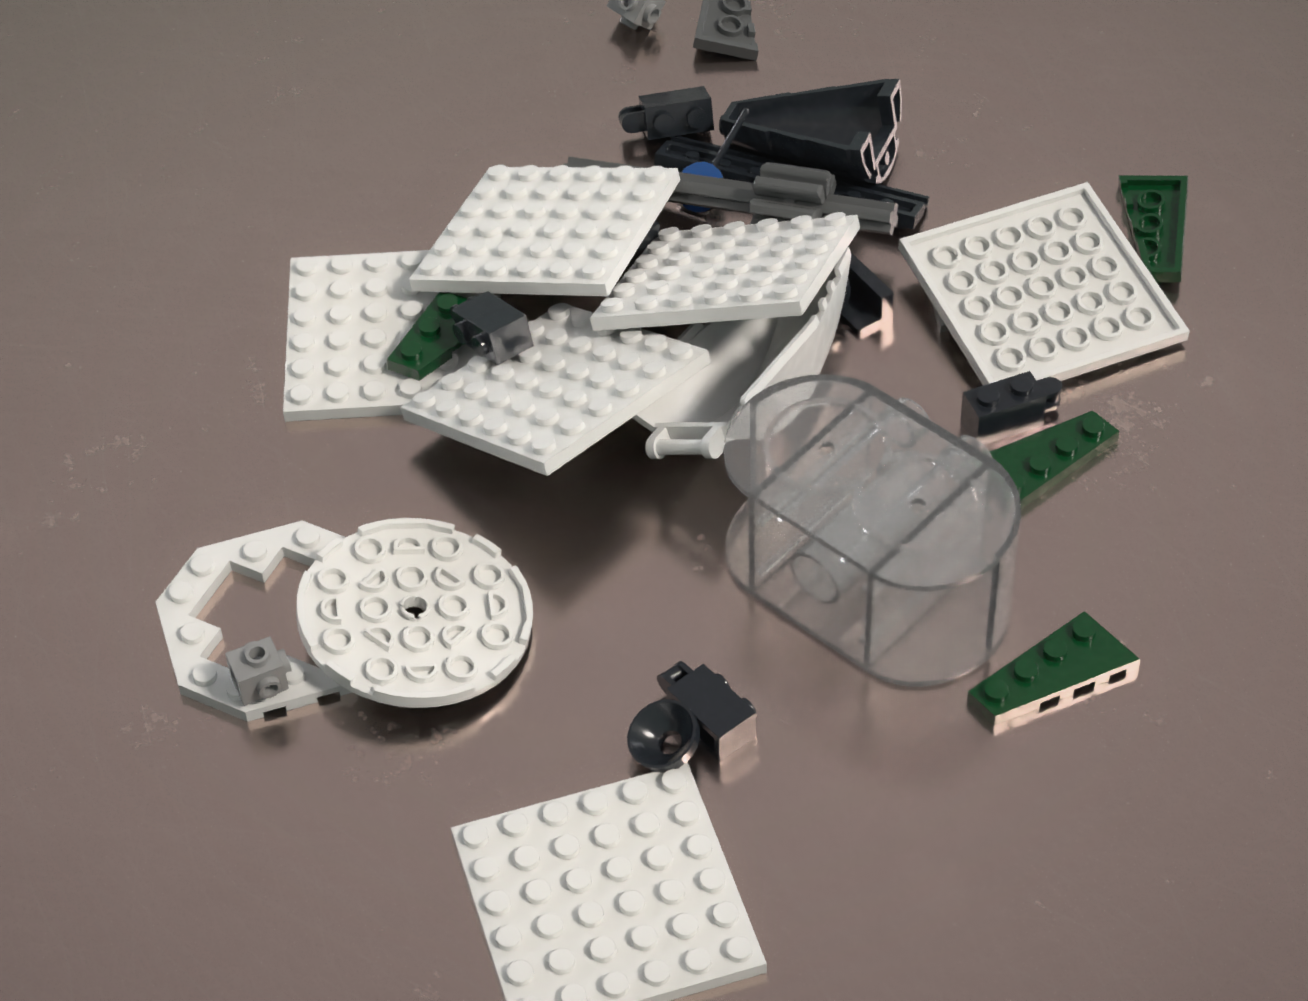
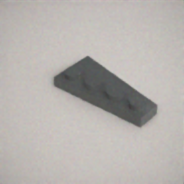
M703 0L693 48L757 61L759 50L758 44L755 43V26L751 19V2L748 0Z

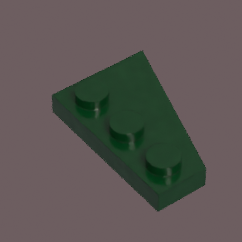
M439 292L387 358L388 370L420 381L452 359V352L464 344H461L454 334L453 325L455 321L451 316L450 307L465 302L467 298L450 292Z

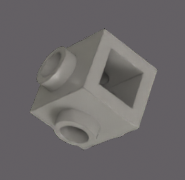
M609 0L607 7L620 14L621 18L619 21L634 30L638 26L651 30L654 23L659 19L666 1Z
M270 636L259 641L249 642L243 647L225 653L230 677L244 706L264 698L274 697L278 693L289 689L286 673L292 671L289 659L284 649L277 651Z

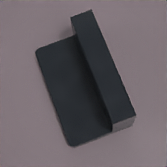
M851 252L848 273L851 293L847 304L841 310L840 318L857 335H861L893 318L894 292Z

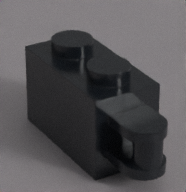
M704 86L638 96L639 105L625 107L618 114L619 122L625 132H644L648 140L714 130L712 101Z
M489 291L477 297L470 296L465 302L450 307L451 316L455 321L453 331L461 344L468 345L479 356L486 357L496 365L534 346L526 315Z
M1027 371L965 391L962 395L960 422L976 447L1041 427L1044 424L1045 413L1056 410L1060 406L1062 383L1054 377H1047L1036 381L1032 373Z
M678 661L674 666L657 676V682L667 694V699L679 701L693 712L700 728L699 743L719 762L756 737L757 712L753 704L747 698H740L730 688L729 683L721 674H715L704 663L695 670H692L683 661Z

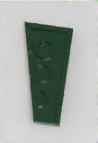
M1118 175L1119 188L1138 256L1156 282H1181L1188 176Z
M1092 410L960 463L959 473L1010 515H1014L1116 443L1119 439L1120 431Z
M1084 611L970 689L967 694V701L995 726L1040 708V703L1058 697L1061 700L1074 694L1075 689L1093 683L1096 686L1109 681L1110 675L1124 670L1127 674L1139 669L1140 658Z

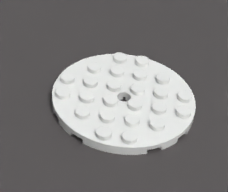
M396 518L359 526L357 533L349 535L342 540L339 537L335 538L316 554V560L308 571L305 570L299 584L296 620L298 632L307 653L315 664L336 683L357 695L379 703L398 707L428 708L446 706L471 699L488 691L505 679L517 666L528 646L533 620V603L530 590L519 568L516 565L512 567L501 556L502 550L479 534L471 537L456 531L455 525L447 522L423 518ZM414 606L421 608L424 612L419 614L418 618H414V614L407 612L405 609Z

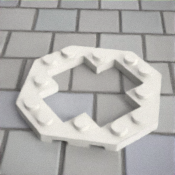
M298 521L197 548L155 602L180 694L249 722L263 718V712L286 707V711L318 703L317 697L339 692L340 696L353 693L328 677L319 667L287 655L292 670L286 673L289 689L278 693L274 697L264 698L244 706L230 677L229 669L207 660L223 639L221 628L196 619L197 615L231 571L265 583L284 557L311 567L316 560V554L337 537L341 540L345 537L308 522Z

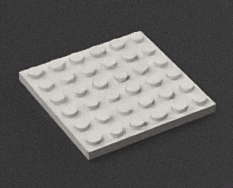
M495 165L489 167L409 278L412 291L485 293L489 291L496 294L609 296L680 182L678 168H664L662 166H652L650 168H632L631 166L600 168L596 165L585 168L568 167L566 165L555 167H537L535 165L506 167L505 165Z
M1088 182L899 239V251L983 386L1027 371L1032 373L1036 381L1047 377H1054L1063 381L1188 340L1189 329Z
M836 212L824 218L812 219L811 216L803 215L795 217L791 221L778 222L775 218L761 220L757 224L745 225L742 221L728 223L724 227L712 228L709 224H702L693 227L691 230L679 231L677 227L662 229L658 232L659 237L655 238L612 289L609 296L601 302L600 306L590 317L593 331L801 316L859 231L858 215L845 216V213Z
M430 250L291 258L283 404L285 422L403 415L400 407L413 400L416 394L430 389L439 383L442 377L456 372L468 364L471 358L478 356L474 349L464 344L452 352V359L420 381L388 370L387 358L439 293L412 291L409 278ZM450 292L462 296L464 298H468L470 296L477 297L483 294ZM492 293L501 299V294Z
M559 303L551 306L548 312L536 320L528 322L534 344L533 347L499 365H496L484 356H475L468 361V364L454 373L445 375L439 383L426 391L419 392L413 397V400L400 408L404 420L548 476L711 364L709 351L642 328L593 331L590 317L593 314L591 311H586L566 303Z
M688 762L678 769H670L663 773L656 771L451 827L452 838L504 1001H671L767 973L766 960Z

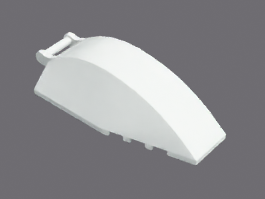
M847 247L801 316L708 322L704 325L702 323L690 324L676 340L708 350L711 364L632 417L653 432L646 441V453L649 458L662 459L665 455H703L706 459H717L723 453V449L727 444L758 440L774 433L787 423L812 389L832 345L846 292L851 261L849 247Z

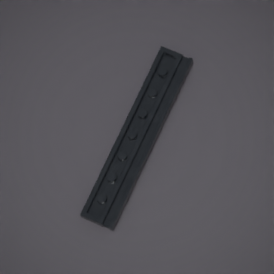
M673 136L670 138V141L667 140L655 153L654 166L678 168V172H682L687 166L695 162L711 164L721 146L682 136ZM728 148L717 168L722 172L724 179L754 183L755 177L760 176L761 166L767 162L799 167L806 166ZM830 173L835 176L837 183L834 191L835 195L897 203L898 223L895 228L914 229L922 218L924 210L928 209L929 196L876 183L859 182Z

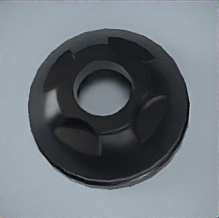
M670 699L655 701L641 709L631 722L627 734V744L632 757L646 769L661 773L670 769H678L687 763L695 753L700 740V728L693 712L683 703ZM671 735H680L682 740L679 749L671 754L663 753L662 746L664 741Z

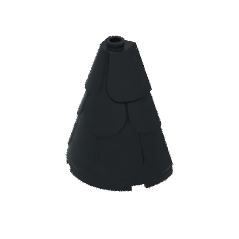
M881 79L731 102L719 120L720 134L724 135L726 140L741 112L747 108L749 109V114L733 139L732 144L773 159L783 158L798 165L827 170L830 173L859 182L881 183L887 178L893 167L899 145V138L896 137L895 132L897 130V122H901L902 119L900 79Z

